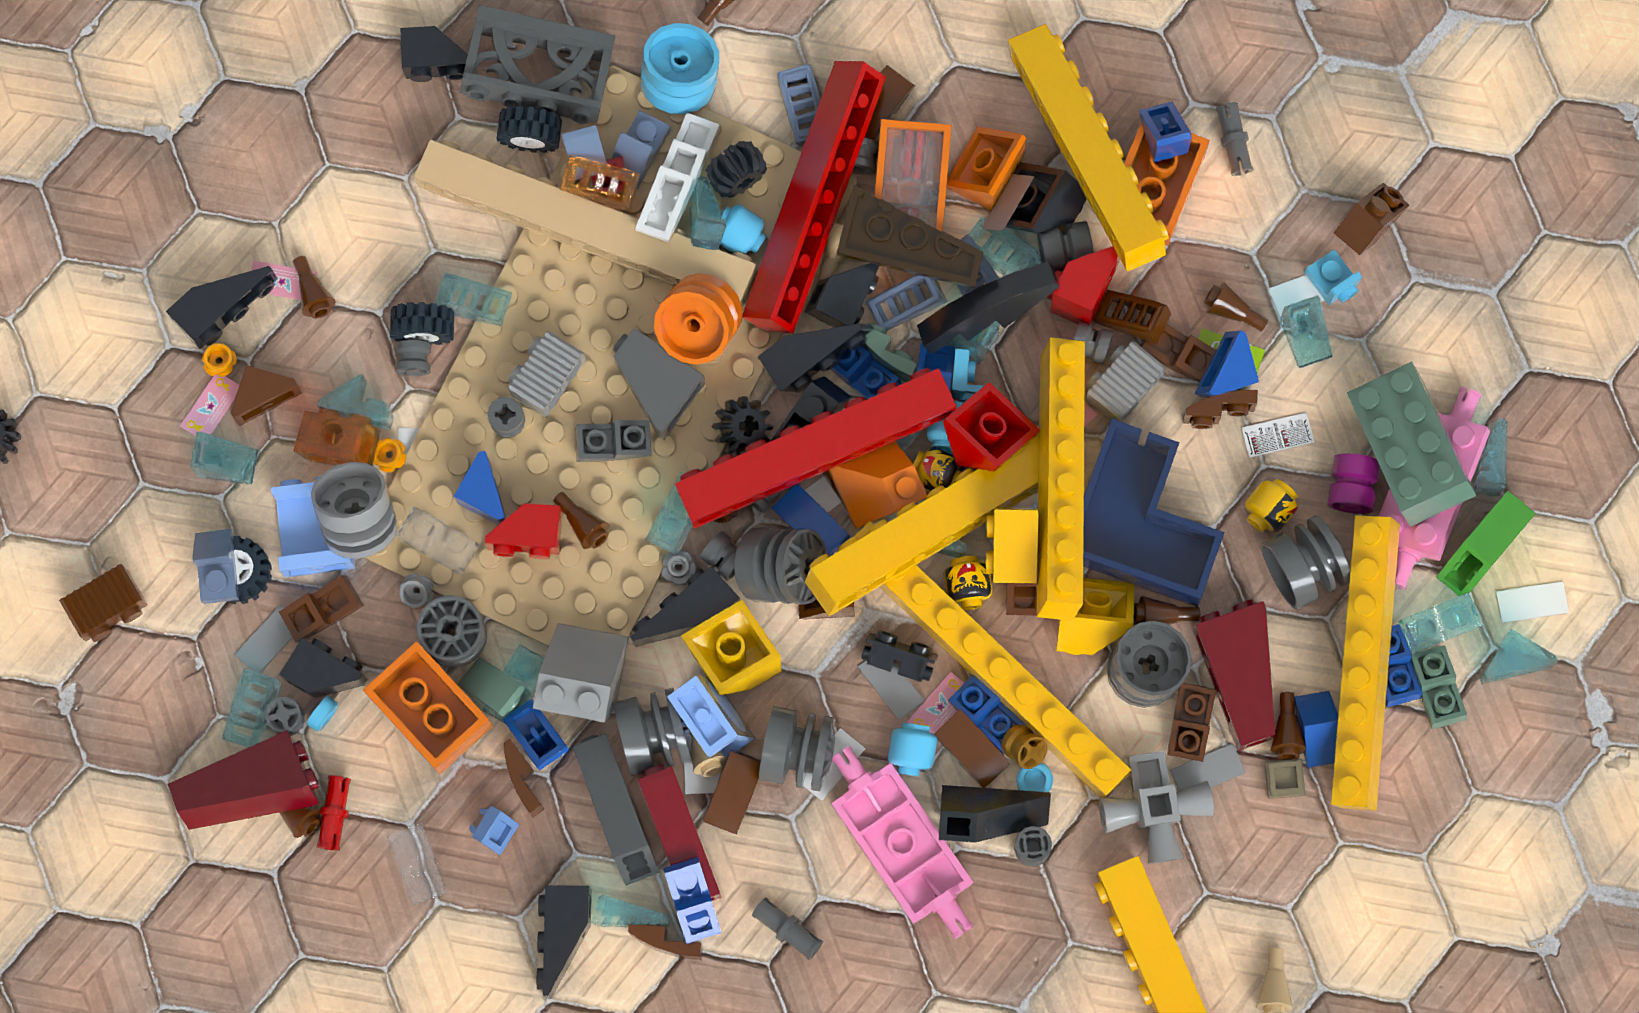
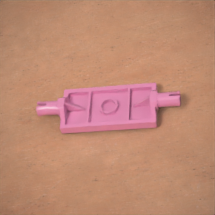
M1460 387L1451 414H1438L1471 483L1490 430L1487 426L1471 422L1478 401L1481 399V394L1473 389H1470L1469 393H1467L1466 387ZM1389 489L1378 517H1391L1400 524L1395 588L1396 585H1399L1398 589L1406 590V584L1414 564L1419 562L1421 558L1427 557L1440 561L1462 503L1410 527Z
M851 746L844 748L842 754L849 764L845 762L839 752L832 757V762L836 764L849 783L848 791L832 802L831 806L912 924L914 925L932 912L933 914L938 913L952 933V937L954 939L959 938L963 935V932L955 921L959 922L965 933L972 929L974 925L955 901L957 899L956 895L970 887L974 882L944 840H939V831L894 766L890 763L875 773L867 772L852 751Z

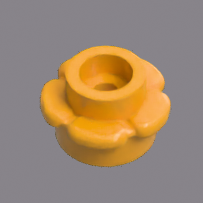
M213 344L202 355L203 368L211 376H227L233 371L232 367L237 363V356L227 345ZM218 358H221L223 361L222 363L218 364L216 363V360Z
M384 438L374 446L372 460L375 465H379L381 471L393 472L395 468H401L406 461V454H404L405 446L398 439ZM392 452L393 456L387 458V453Z

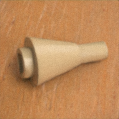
M839 218L837 223H833L826 244V259L818 275L819 280L833 276L838 264L845 258L837 255L845 219Z
M691 733V757L694 774L712 777L720 773L727 759L720 750L712 757H708Z
M1282 948L1269 949L1268 971L1266 972L1256 1008L1262 1010L1263 1013H1286L1293 1009L1285 972H1283L1284 950Z

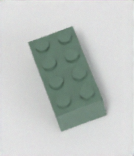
M1412 361L1347 392L1399 510L1410 527L1476 496L1425 383Z

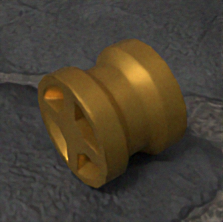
M1018 724L1006 732L1002 740L1001 749L1006 756L1015 760L1022 768L1032 769L1038 766L1045 758L1047 743L1045 739L1038 734H1034L1026 725Z

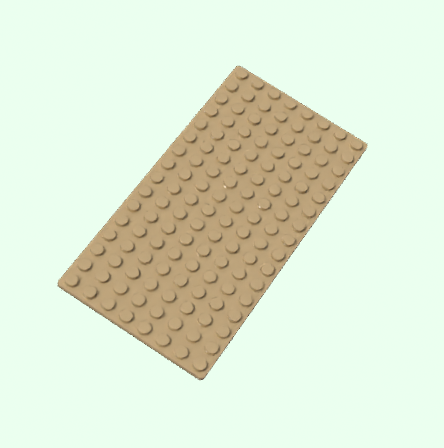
M610 66L597 123H578L575 130L596 125L605 159L612 158L621 132L627 134L639 110L670 125L671 131L639 189L629 185L631 192L629 195L597 201L591 176L579 180L574 178L566 149L550 180L555 182L559 189L570 192L571 189L579 190L590 197V201L601 205L604 201L613 203L622 209V213L635 217V214L642 213L659 168L663 166L673 139L677 138L686 114H671L656 108L646 99L640 87V77L616 66ZM702 107L700 110L689 114L719 124L720 129L676 228L687 233V238L700 242L701 239H706L716 243L714 239L715 231L712 230V227L726 206L732 208L738 204L744 206L764 221V227L761 233L766 235L764 242L756 253L750 250L746 253V255L753 259L752 263L756 264L758 273L801 151ZM739 141H751L755 147H758L766 162L767 170L765 174L762 175L760 181L753 185V188H748L743 194L739 193L732 198L721 197L710 185V180L705 171L707 166L711 164L712 158L717 157L720 151H724L729 145H735ZM853 175L850 176L834 220L835 223L841 218L851 198L853 186H857V179ZM524 228L410 446L404 465L399 468L388 489L389 499L392 502L397 519L398 529L395 537L385 549L372 556L363 558L404 578L412 573H417L420 577L426 576L433 584L431 589L433 592L442 596L453 595L462 597L471 602L479 614L548 647L558 623L630 637L633 632L632 628L637 624L662 574L661 569L664 567L662 563L664 557L668 553L673 552L689 520L676 490L675 483L681 481L679 477L690 470L699 469L702 472L713 467V462L721 456L726 442L717 443L715 441L716 437L721 434L720 430H715L711 427L713 423L721 422L715 412L718 409L726 410L725 401L733 399L736 402L738 397L747 396L750 399L765 369L758 356L780 339L782 333L764 331L742 318V323L721 355L707 363L698 365L687 363L704 375L705 385L665 440L657 435L650 423L651 456L614 461L577 462L575 427L577 424H612L614 420H648L615 364L613 348L623 334L629 335L634 328L659 344L654 331L655 313L674 285ZM719 245V246H720V249H719V250L724 251V252L729 253V254H733V253H731L730 251H728L727 249H725L724 247H722L721 245ZM747 297L746 302H745V304H744V306H743L742 314H743L744 308H745V306H746L748 297ZM550 331L582 351L586 360L549 415L544 417L511 396L508 389L510 386L508 379L517 365L523 367L529 359L528 349L537 336L543 338L545 333ZM498 398H513L522 407L526 420L525 426L521 433L515 437H501L491 428L487 413L492 402ZM486 451L506 518L524 503L556 505L553 502L555 496L560 492H564L577 506L584 508L609 523V536L600 547L583 549L567 520V515L563 512L559 555L550 554V559H534L529 557V553L515 552L514 557L495 556L493 551L487 549L485 536L498 525L457 504L454 495L478 452Z

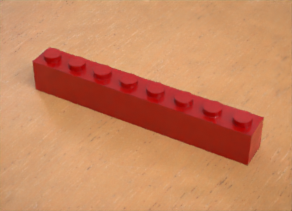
M835 61L742 314V318L764 331L794 334L886 76L864 61Z
M929 368L917 371L910 376V381L899 386L896 382L887 384L877 390L878 395L867 400L864 397L855 398L844 405V410L832 414L831 411L823 412L811 419L812 424L800 429L798 425L789 427L778 434L780 438L766 443L765 440L754 442L745 448L747 452L734 458L732 454L722 456L713 462V467L702 472L699 469H693L682 474L679 477L681 481L675 483V486L693 528H698L945 420L946 417L956 410L957 406L939 368L930 371Z

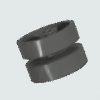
M453 595L442 596L428 603L419 615L417 622L418 639L424 650L436 663L451 668L463 667L476 660L484 650L487 641L486 625L476 607L468 600ZM450 627L456 629L457 634L453 637L448 635L447 629Z

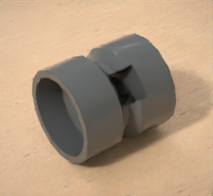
M1087 221L1067 224L1064 231H1060L1056 227L1037 233L1041 263L1048 261L1052 264L1055 272L1057 270L1063 272L1069 261L1094 253Z

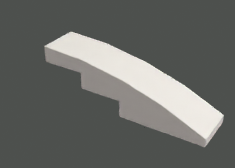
M686 113L677 138L673 139L665 162L659 168L636 225V231L666 242L670 241L707 161L720 129L719 124Z

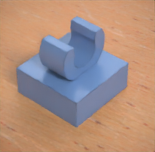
M490 806L488 810L482 808L479 811L484 816L478 827L470 825L469 830L473 833L472 837L501 855L520 824L493 806Z

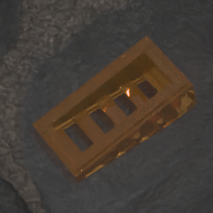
M570 155L560 190L628 211L632 205L640 173ZM578 167L584 169L580 186L574 184ZM592 172L598 173L594 189L588 188ZM606 176L612 178L608 193L602 191ZM620 180L626 182L622 196L616 195Z

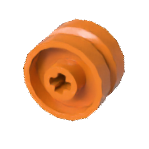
M698 273L684 277L674 285L655 313L654 331L659 344L670 356L681 362L695 365L711 362L722 354L742 323V306L739 297L727 282L715 275Z

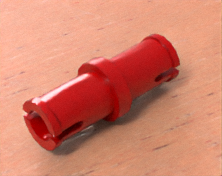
M328 775L324 807H320L319 815L322 816L317 848L340 851L344 819H348L349 811L346 810V803L351 783L350 778Z

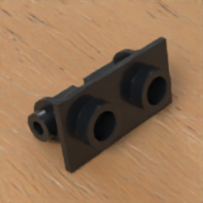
M878 630L877 634L870 632L866 642L872 643V647L865 645L861 659L867 661V665L891 672L894 661L898 660L901 661L898 675L918 682H922V680L930 681L934 668L927 666L928 662L934 664L938 658L937 654L931 653L932 648L919 642H911V645L898 642V636L886 631Z

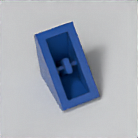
M1173 101L1139 110L1153 162L1188 153L1191 132Z
M1241 330L1224 333L1194 394L1199 397L1216 396L1259 382L1246 333Z
M486 451L478 452L458 487L454 498L457 504L499 525L506 519L504 508Z
M1330 691L1295 696L1296 715L1306 746L1304 756L1307 768L1334 764L1338 713Z
M531 698L502 720L540 771L569 749L542 711L533 709L534 700Z

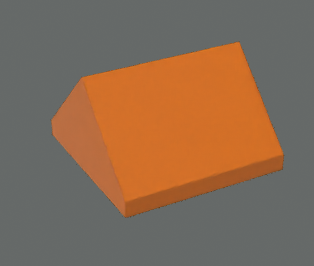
M977 126L947 179V188L992 211L1025 154L1027 138L1020 133Z

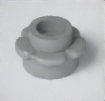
M686 551L670 552L662 561L664 565L661 569L663 577L675 585L686 584V581L697 570L696 563L692 561V556ZM678 564L682 566L680 571L675 569Z
M417 573L409 574L404 578V582L400 584V598L404 604L412 608L420 607L423 604L427 605L434 596L431 590L433 584L426 576L420 577ZM415 587L420 589L419 593L415 592Z

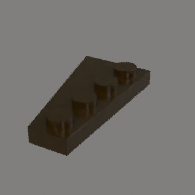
M856 185L853 186L837 249L838 256L975 289L984 252L944 231L941 232L926 224L925 221L895 208L894 205L883 199H878L866 193L862 188Z

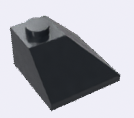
M1020 162L1013 174L1034 176L1005 227L1039 233L1074 223L1082 211L1087 198L1078 181L1066 170Z

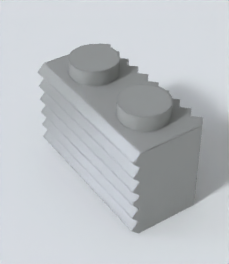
M547 331L543 338L537 336L528 349L529 359L523 367L517 365L508 379V383H510L508 389L511 396L544 417L549 415L586 360L582 351L550 331Z
M1132 341L1128 347H1125L1123 344L1120 345L1109 358L1112 365L1105 373H1102L1100 370L1097 371L1086 385L1089 389L1086 396L1087 402L1097 408L1110 421L1114 419L1123 422L1165 373L1166 367L1135 341Z

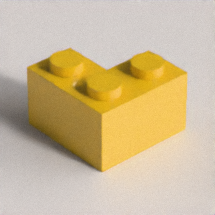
M994 508V516H987V538H994V551L986 550V574H993L994 583H1037L1038 509Z

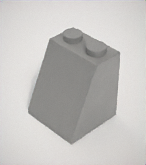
M558 623L539 671L533 709L605 722L614 710L613 702L618 701L629 636Z

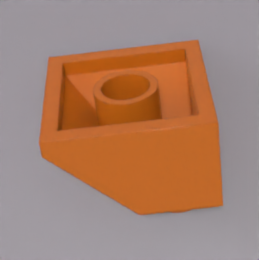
M896 441L829 470L855 529L866 525L869 521L874 522L893 514L912 502L917 503L927 496L914 464Z

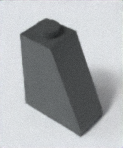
M634 328L629 335L623 334L613 348L615 352L613 357L617 368L648 420H650L657 435L665 440L705 385L704 375L687 363L670 356L662 346Z

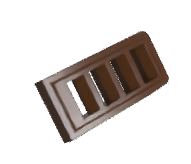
M1107 289L1093 318V322L1157 345L1171 316V312L1166 304ZM1112 301L1117 302L1118 304L1112 316H1106ZM1124 306H1128L1129 308L1123 320L1118 319ZM1137 309L1140 312L1135 323L1130 322ZM1147 313L1151 314L1147 325H1142Z

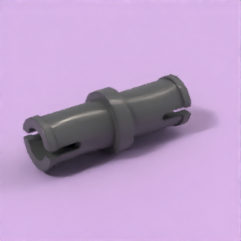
M1232 102L1228 103L1230 118H1228L1224 104L1216 107V112L1218 113L1223 134L1220 141L1221 145L1226 147L1231 175L1240 176L1242 175L1239 166L1240 160L1245 174L1252 172L1254 169L1251 165L1246 144L1249 140L1248 133L1243 131L1238 103Z
M766 897L757 905L752 913L753 918L758 919L777 934L776 939L781 943L786 941L806 956L808 960L815 956L823 944L821 939H818L798 923L799 919L796 916H788Z

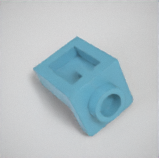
M1335 249L1308 266L1304 271L1328 305H1331L1338 299L1341 303H1344L1358 293L1357 286L1363 278L1359 271L1355 274L1350 271Z
M955 349L952 398L964 403L979 391L983 385L967 384V382L974 383L976 361H969L970 350Z

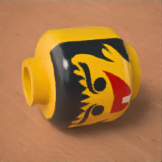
M930 447L926 452L920 450L914 461L915 469L928 494L938 486L943 485L947 488L954 484L955 478L962 473L959 471L960 466L956 464L954 455L936 447Z
M1279 479L1274 481L1263 480L1244 503V507L1249 514L1246 520L1259 532L1263 533L1265 529L1279 532L1298 509L1295 500L1297 494L1290 486Z
M964 556L951 560V565L943 572L946 594L958 605H961L964 611L983 607L982 601L987 600L993 594L991 576L986 574V563L979 561L978 556Z

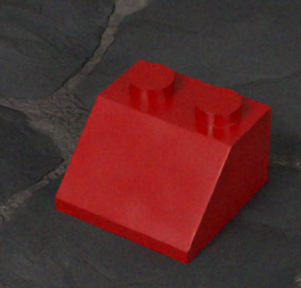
M1113 246L1069 261L1063 272L1059 270L1055 272L1060 287L1047 297V299L1052 301L1051 313L1076 324L1082 321L1091 325L1118 266L1119 256Z

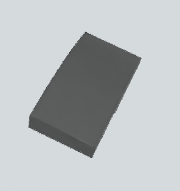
M614 420L612 424H577L575 427L577 462L625 460L652 455L650 420Z

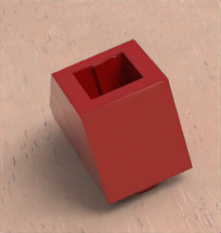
M524 503L485 536V545L488 550L493 551V555L500 557H514L515 552L529 553V557L534 559H550V554L559 555L563 519L562 509L558 505Z

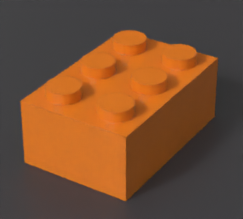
M1141 122L1124 165L1125 167L1132 166L1138 179V185L1136 186L1140 194L1146 192L1152 203L1153 212L1151 213L1155 221L1161 219L1165 225L1169 239L1165 240V245L1169 246L1207 153L1210 140L1191 133V142L1187 154L1153 162Z
M417 641L363 689L371 701L439 775L493 727L484 713Z

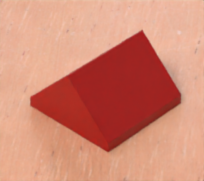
M990 382L943 421L956 464L958 466L996 471L1041 431Z

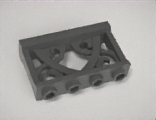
M479 5L460 93L476 101L490 100L502 103L506 107L512 106L516 108V106H523L528 108L530 106L534 107L535 110L545 109L546 112H554L556 115L571 118L574 122L581 124L597 123L616 35ZM482 35L492 37L494 51L478 53ZM512 42L525 45V48L521 50L508 51V49H516ZM536 47L546 49L552 64L562 72L548 80L533 84L521 73L513 60L529 56ZM557 52L568 54L570 56L565 57L564 60L566 62H564L557 56ZM497 60L498 63L490 65L486 73L494 72L498 78L478 75L477 67L484 61ZM590 60L601 62L597 80L589 73L583 71ZM576 78L583 80L591 88L592 95L588 99L569 95V92L572 90L582 94L581 85L575 81Z

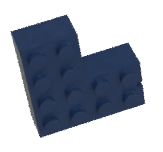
M1111 419L1084 494L1083 567L1198 607L1225 532L1157 509L1180 442L1149 432L1145 446L1138 444L1142 429Z

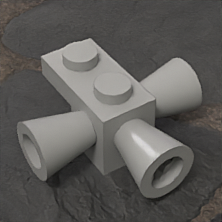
M1164 751L1128 756L1127 763L1131 769L1130 780L1134 799L1099 798L1100 818L1105 834L1138 822L1139 829L1149 828L1148 864L1183 859L1184 857L1171 824L1179 822L1181 820L1180 815L1214 816V803L1209 782L1204 781L1176 792L1175 784L1170 785Z

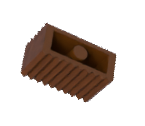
M122 564L111 568L110 571L105 572L103 575L98 576L96 579L59 600L79 636L84 641L91 639L93 642L108 636L111 633L110 627L118 622L129 623L140 617L143 613L141 609L148 605L129 571Z

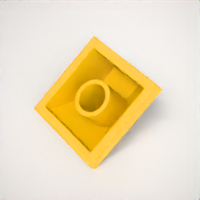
M1083 578V605L1072 621L1059 620L1056 651L1067 652L1071 655H1093L1123 636L1127 630L1133 627L1135 585L1128 582Z
M743 600L738 601L681 635L682 641L719 695L752 690L782 672L780 654Z

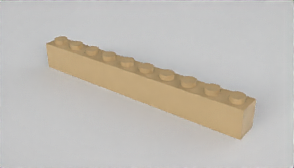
M430 139L414 175L419 188L671 285H675L684 277L693 274L715 275L727 282L737 293L743 309L757 275L756 264L752 263L753 259L748 255L736 251L733 254L719 250V245L706 239H701L700 242L687 238V233L678 228L675 229L669 242L638 232L635 228L641 214H635V217L622 213V209L613 203L604 201L602 205L590 201V197L579 190L571 189L570 192L557 188L558 185L550 179L538 177L536 180L525 176V172L516 166L506 164L504 168L492 163L493 160L482 153L474 152L473 155L460 151L461 148L451 141L441 140L439 143Z

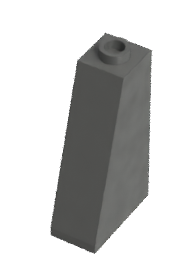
M607 734L600 736L592 735L584 738L580 744L572 747L612 856L625 885L660 873Z

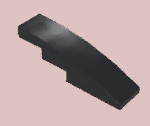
M1047 261L1010 273L982 285L945 305L917 325L923 347L931 354H934L959 334L967 341H970L995 321L1006 328L1060 287L1052 264Z

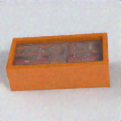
M881 119L875 197L883 199L894 205L895 208L925 221L926 224L942 232L952 125Z

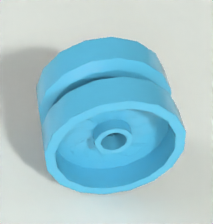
M681 23L660 27L652 33L644 45L640 87L646 99L656 108L671 114H686L698 111L709 103L716 89L719 69V49L714 39L701 28Z

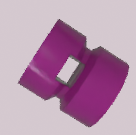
M1350 453L1335 455L1331 476L1337 482L1330 486L1327 506L1346 513H1372L1374 511L1376 495L1374 489L1370 486L1378 481L1380 465L1377 459Z

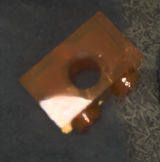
M319 408L318 413L304 411L293 451L311 462L335 466L349 462H359L372 466L382 431L370 424V418L360 414L351 413L349 418L340 417L338 412L325 408ZM340 433H342V436H341V438L339 439V441H337V442L335 443L336 437H337Z

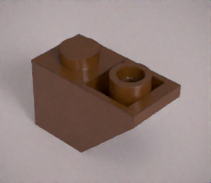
M1382 183L1355 204L1333 233L1360 256L1377 242L1410 205L1403 200L1399 191Z

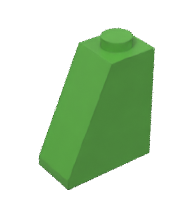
M1507 491L1463 542L1436 578L1464 600L1536 513L1526 506L1523 501Z

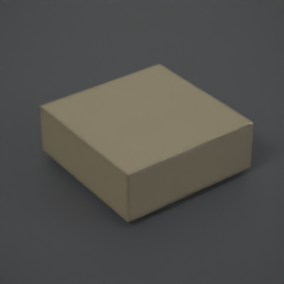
M1302 759L1265 762L1268 799L1306 795Z

